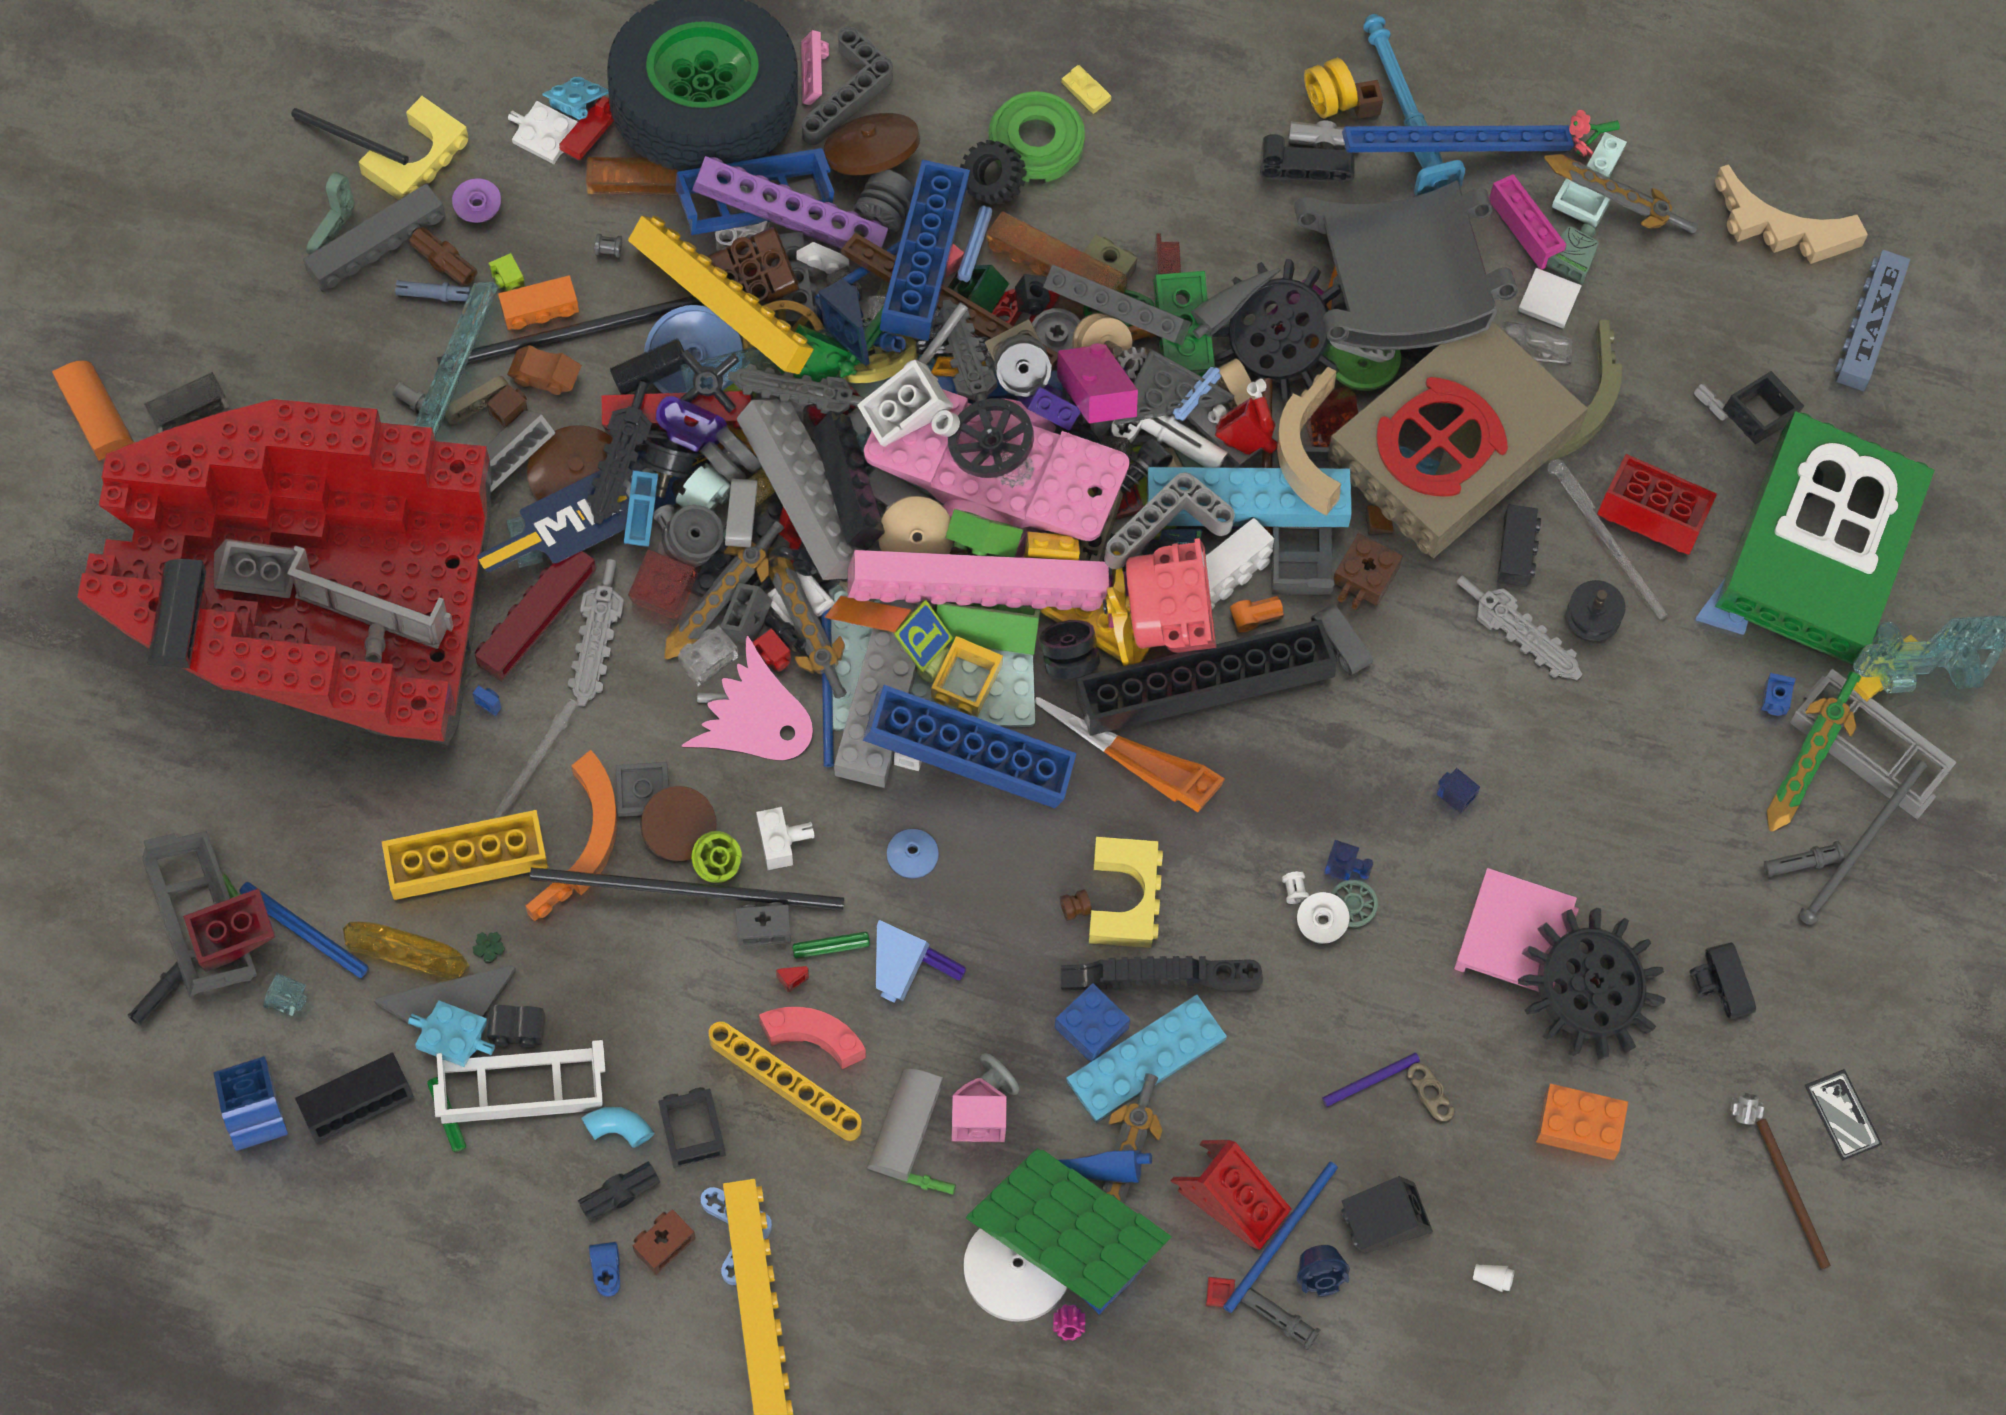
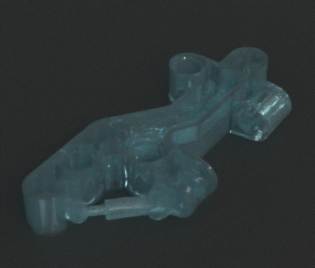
M2006 617L1953 618L1929 641L1904 642L1898 626L1892 622H1882L1876 630L1872 644L1866 645L1855 659L1853 666L1855 671L1863 677L1879 676L1886 693L1913 692L1917 684L1916 675L1930 674L1937 667H1944L1948 670L1957 689L1981 688L1984 680L1990 675L2000 658L1999 653L2006 647ZM1995 648L1996 650L1989 654L1984 664H1981L1977 649Z

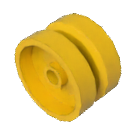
M1337 57L1325 62L1324 67L1316 65L1305 70L1304 82L1306 91L1314 110L1321 118L1325 119L1337 114L1338 109L1346 111L1357 106L1358 98L1355 82L1342 59Z

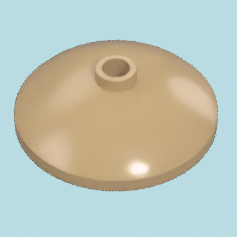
M923 496L902 498L893 503L881 518L885 533L878 539L880 548L886 552L949 554L954 541L945 537L951 517L943 506L930 498ZM916 532L922 534V538L919 541L912 539L913 534Z

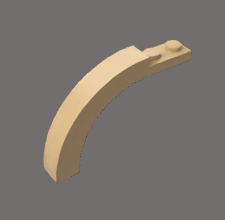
M1329 367L1321 375L1318 374L1315 377L1310 389L1304 390L1301 397L1294 393L1290 397L1281 415L1277 444L1280 468L1288 484L1305 503L1325 516L1339 501L1341 483L1327 476L1313 464L1303 448L1300 433L1307 420L1335 387L1336 371Z

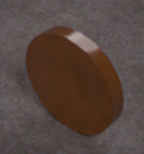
M685 786L665 788L656 793L646 803L642 811L640 821L642 837L649 849L665 860L673 862L691 860L692 850L697 840L708 832L716 831L714 809L704 795L692 788Z

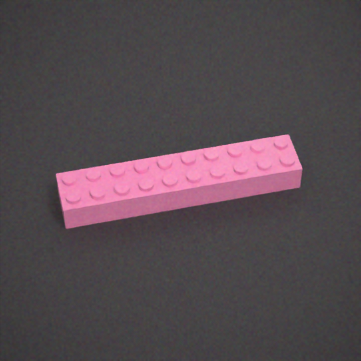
M855 550L848 567V598H855L857 601L880 599L882 602L906 600L907 603H919L926 600L937 605L946 602H956L957 605L961 606L979 603L985 607L1001 604L1007 605L1010 608H1018L1024 605L1032 606L1034 609L1057 607L1059 610L1082 608L1084 611H1094L1100 608L1103 599L1107 595L1106 588L1109 587L1108 566L1105 562Z

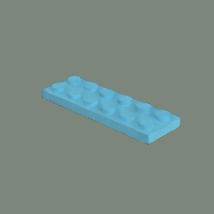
M1195 995L1066 1078V1081L1092 1119L1097 1123L1141 1094L1146 1073L1157 1076L1156 1084L1225 1041L1227 1036L1199 996Z

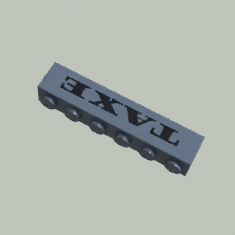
M1882 250L1879 258H1873L1869 271L1873 272L1872 278L1867 277L1862 290L1866 292L1865 298L1860 297L1855 310L1860 312L1858 318L1853 317L1849 331L1853 332L1851 338H1846L1842 351L1846 353L1844 359L1839 358L1835 368V372L1839 373L1836 380L1837 383L1863 392L1865 391L1910 262L1909 258L1886 250Z

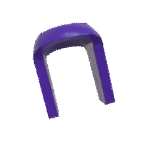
M674 396L665 397L657 407L656 420L666 430L669 440L696 452L709 441L718 445L720 442L716 434L724 426L727 427V423L722 417ZM689 416L699 422L691 427L686 425L684 417Z

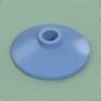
M907 829L899 832L891 839L887 848V860L890 867L895 873L905 878L915 879L927 875L934 869L938 861L939 853L935 840L922 830ZM915 847L918 851L915 854H911L908 852V849Z

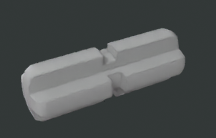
M1705 384L1699 385L1695 389L1694 395L1706 406L1709 405V409L1720 420L1723 421L1728 418V415L1722 410L1725 403L1720 398L1716 399L1717 395Z

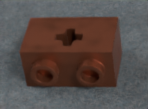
M673 1209L668 1213L663 1212L654 1221L655 1225L648 1232L644 1230L639 1233L633 1241L635 1243L632 1245L634 1253L655 1275L696 1239L694 1231ZM657 1238H667V1243L664 1244L662 1241L658 1243Z

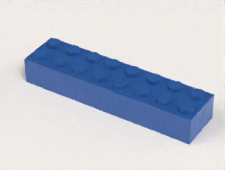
M922 159L882 311L881 331L926 341L929 340L967 190L970 170Z
M883 685L875 696L863 737L865 742L1052 808H1056L1065 798L1076 753L887 685Z

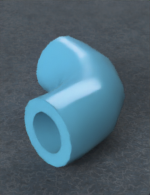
M603 1107L581 1117L594 1140L608 1133H617L622 1135L632 1148H635L648 1141L654 1135L652 1128L639 1114L623 1107Z

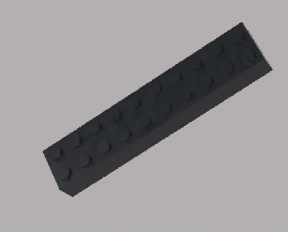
M1316 620L1216 644L1217 648L1182 652L1076 678V694L1089 735L1100 734L1335 677L1337 661L1322 620Z

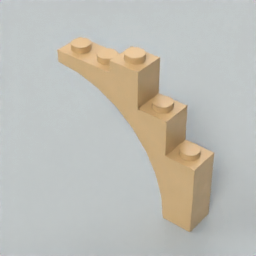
M1729 164L1720 167L1715 184L1720 192L1722 191L1727 209L1731 211L1727 221V228L1730 234L1734 235L1737 242L1763 233L1764 241L1768 246L1770 245L1773 253L1800 244L1802 255L1807 257L1809 263L1812 264L1862 247L1868 234L1858 215L1841 219L1819 220L1788 214L1766 204L1752 194L1737 178Z

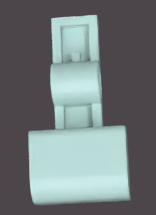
M1605 132L1587 166L1610 178L1627 142ZM1566 178L1553 201L1552 208L1596 228L1611 199Z

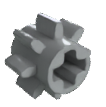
M1741 1092L1739 1099L1732 1098L1730 1110H1732V1115H1736V1121L1743 1124H1754L1756 1118H1763L1765 1106H1763L1762 1101H1759L1758 1095L1750 1092Z

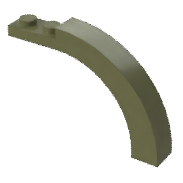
M1599 320L1595 331L1599 375L1598 390L1596 396L1587 407L1588 410L1581 432L1547 461L1568 455L1588 443L1602 429L1613 410L1621 386L1622 364H1615L1616 354L1615 351H1611V344L1614 342V330L1610 329L1609 320Z

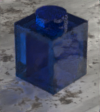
M1456 768L1451 774L1446 772L1439 780L1440 788L1437 795L1459 813H1462L1477 797L1480 786Z

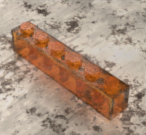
M1003 211L987 232L988 246L994 252L1003 253L1018 264H1025L1037 274L1048 276L1053 264L1118 292L1124 293L1127 289L1126 274Z

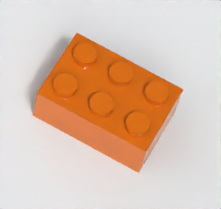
M1549 1084L1545 1092L1536 1142L1615 1160L1620 1150L1628 1101Z

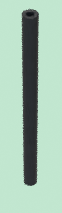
M294 108L291 112L292 117L402 165H406L409 161V157L298 108Z

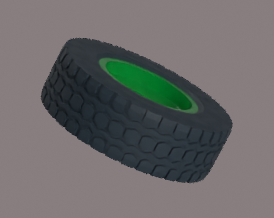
M658 0L653 5L649 4L642 8L640 13H635L629 19V22L626 21L611 45L607 63L610 110L616 128L632 149L635 148L638 154L644 158L647 157L649 161L657 165L660 163L662 167L671 170L685 171L701 168L705 156L718 158L724 164L762 158L766 155V152L770 153L777 147V143L780 144L792 126L798 105V62L794 45L780 22L774 16L771 17L770 13L762 7L759 9L758 5L750 1Z

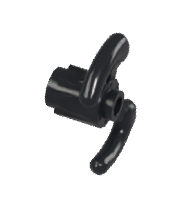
M803 542L800 543L799 548L796 550L786 546L777 547L768 556L771 567L778 565V557L793 560V566L796 571L803 576H809L816 572L819 573ZM829 579L828 581L820 582L819 585L824 591L831 590L840 583V579Z

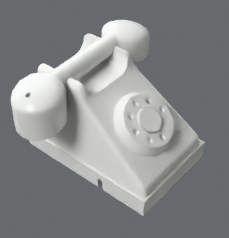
M915 359L907 362L902 370L857 405L880 445L886 447L888 444L929 423H932V429L935 433L945 437H950L957 432L960 425L959 417L949 411L953 408V403L946 397L937 382L938 378L931 374L926 364Z

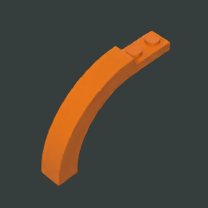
M590 750L572 764L571 767L573 775L581 783L591 801L593 808L592 830L583 853L568 871L601 874L611 856L616 839L617 809L614 792L607 772L597 756ZM552 883L525 906L527 914L533 921H536L539 917L544 918L552 911V907L557 902H563L568 899L573 889L582 895L591 886Z

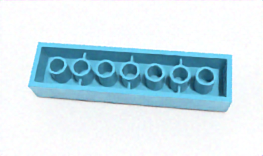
M1148 467L1147 503L1176 475L1185 472L1193 475L1232 507L1235 513L1232 526H1244L1251 519L1255 518L1263 527H1349L1351 519L1350 469L1318 468L1327 476L1341 483L1339 501L1327 516L1305 503L1294 492L1285 479L1281 468ZM1179 487L1182 490H1188L1186 487ZM1203 502L1198 503L1201 506H1208ZM1162 503L1163 505L1168 507L1172 506L1169 503ZM1183 509L1166 526L1204 525ZM1217 518L1221 522H1226L1223 518ZM1147 519V521L1150 523L1155 522L1152 519Z

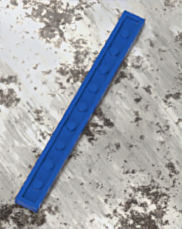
M1569 125L1345 126L1342 131L1346 152L1571 151L1574 146Z

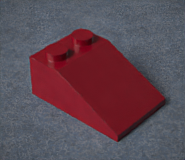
M259 888L183 916L198 963L205 972L229 964L276 937Z

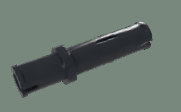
M177 962L167 973L163 972L160 975L159 982L127 1015L135 1024L137 1023V1025L141 1026L172 990H176L179 987L178 983L183 977Z

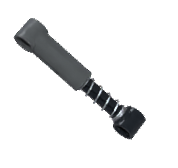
M1155 439L1147 441L1140 448L1138 460H1136L1134 466H1130V470L1127 472L1120 488L1123 495L1128 491L1131 492L1130 489L1135 484H1139V481L1144 476L1147 477L1148 467H1169L1173 456Z

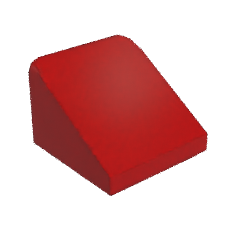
M807 966L781 968L776 970V977L787 992H791L809 979V969Z

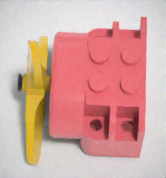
M1200 538L1195 539V543L1180 545L1176 543L1172 544V546L1158 548L1154 554L1129 557L1126 562L1129 596L1126 595L1122 568L1112 569L1113 587L1106 588L1109 598L1107 601L1103 599L1104 614L1112 613L1115 636L1123 666L1131 665L1134 662L1129 611H1131L1135 642L1139 648L1165 645L1170 651L1177 653L1217 648L1206 553ZM1113 551L1114 555H1121L1120 552Z

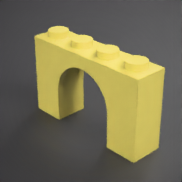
M423 96L410 107L406 114L409 125L432 141L433 146L428 155L417 162L402 165L369 150L358 162L363 176L397 200L402 199L424 184L431 183L436 177L437 172L443 166L445 167L450 163L452 156L458 150H462L469 139L465 125Z
M1096 837L1094 870L1123 872L1133 876L1140 883L1144 897L1135 908L1126 912L1091 910L1089 944L1151 948L1152 940L1158 939V924H1154V915H1159L1160 899H1155V891L1161 888V875L1156 874L1157 866H1162L1163 851L1158 850V841Z

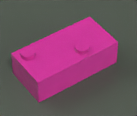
M1096 343L1088 347L1058 351L1057 378L1088 423L1137 417L1138 389L1105 344Z

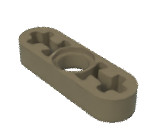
M503 376L495 377L449 403L443 409L442 414L449 424H456L487 407V403L506 387L508 383Z

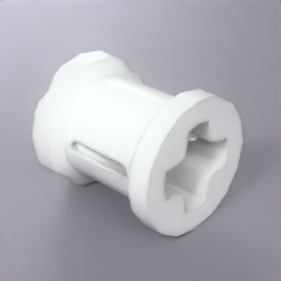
M1296 871L1282 876V882L1286 884L1288 896L1286 901L1288 904L1302 903L1309 897V893L1306 892L1304 886V872Z

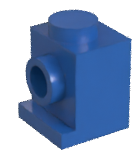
M1770 673L1765 682L1761 710L1768 711L1769 714L1775 716L1786 715L1791 705L1795 678Z

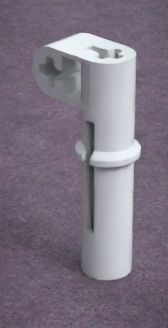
M1174 415L1132 422L1137 427L1129 424L1127 433L1125 432L1123 435L1119 434V430H1123L1125 424L1115 425L1113 421L1111 426V439L1118 446L1130 445L1142 428L1155 436L1158 443L1161 444L1163 441L1205 468H1220L1228 454L1227 451L1176 421Z

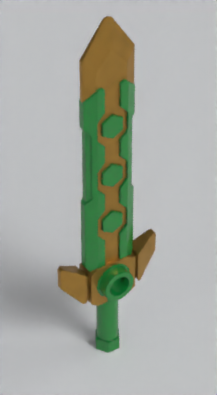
M1852 671L1849 672L1848 678L1837 699L1829 698L1826 700V698L1810 703L1806 714H1819V712L1821 714L1818 715L1802 745L1801 751L1767 809L1770 831H1775L1791 822L1806 794L1808 786L1841 730V725L1844 724V728L1850 737L1853 735L1856 723L1854 714L1850 712L1846 702L1857 682L1859 683L1860 675Z

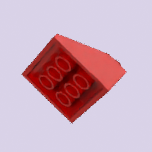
M1625 454L1597 515L1604 517L1607 521L1620 524L1630 531L1647 536L1655 542L1672 547L1678 552L1690 555L1717 493Z

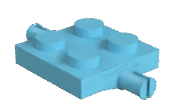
M438 1000L433 1012L426 1019L412 1013L408 1020V1024L422 1029L415 1044L416 1049L436 1057L438 1053H442L444 1060L465 1067L470 1056L476 1050L492 1055V1051L495 1049V1044L481 1040L482 1033L487 1025V1018Z

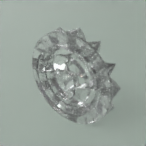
M1005 451L1000 453L1002 461L1008 460L1015 453ZM1028 455L1026 460L1019 466L1018 475L1011 471L1008 474L995 478L1002 485L1006 484L1011 488L1018 485L1023 486L1025 482L1031 480L1034 472L1033 461Z

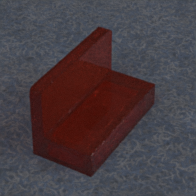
M1156 233L1154 246L1156 275L1181 273L1179 242H1161V233Z

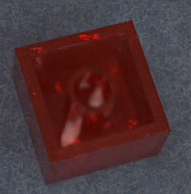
M648 549L628 596L635 604L679 620L698 574L694 567Z

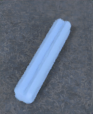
M1210 367L1202 376L1205 381L1199 380L1193 386L1195 392L1193 393L1191 389L1185 396L1190 398L1188 400H1181L1184 405L1181 408L1174 409L1175 419L1185 420L1198 405L1200 396L1207 394L1212 387L1208 384L1210 382L1213 384L1218 382L1221 375L1217 367Z

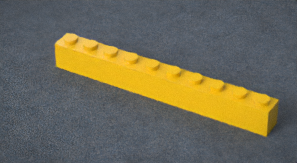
M652 216V218L640 217L628 239L632 245L783 371L800 374L814 350L806 343L807 338L790 330V324L777 319L774 316L775 312L766 306H761L756 296L742 290L743 286L740 283L727 278V272L719 267H714L711 264L712 260L703 254H698L695 251L697 248L693 244L681 240V235L677 231L664 226L666 223L664 220L657 216Z
M755 1179L723 1183L754 1415H793L791 1400L785 1399L784 1391L790 1389L788 1374L782 1373L781 1363L786 1362L784 1346H778L777 1336L782 1335L780 1319L774 1318L773 1309L778 1308L777 1293H771L770 1282L775 1281L773 1265L767 1266L766 1255H771L769 1239L763 1238L762 1229L767 1228L766 1213H760L759 1203L764 1202L762 1186L756 1187Z

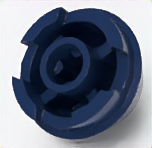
M1330 1245L1314 1246L1305 1250L1300 1255L1297 1282L1301 1285L1302 1291L1305 1294L1312 1291L1317 1292L1318 1296L1331 1295L1340 1291L1339 1285L1349 1282L1350 1268L1335 1247Z

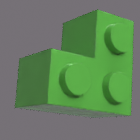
M954 509L945 538L955 541V547L968 550L969 547L973 548L972 553L979 556H987V553H989L988 556L1015 558L1023 529L1007 523L990 520L971 512Z

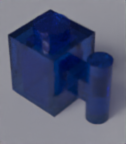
M1335 840L1324 873L1347 881L1350 879L1352 871L1360 873L1361 878L1367 879L1370 876L1373 861L1371 859H1365L1364 861L1357 859L1359 847Z

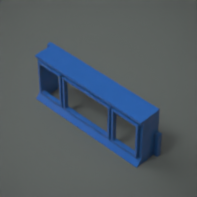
M822 148L726 164L731 167H741L747 173L754 176H764L769 181L778 180L779 184L787 186L789 185L786 178L812 174L822 200L818 201L833 203L834 190L827 174L830 173V167ZM700 168L677 172L676 192H678L690 225L691 235L755 225L764 221L771 222L748 212L730 215L726 204L717 200L716 203L721 217L697 220V212L690 194L697 193L692 191ZM717 177L720 183H728L724 177ZM786 205V207L789 210L796 211V207L794 205Z

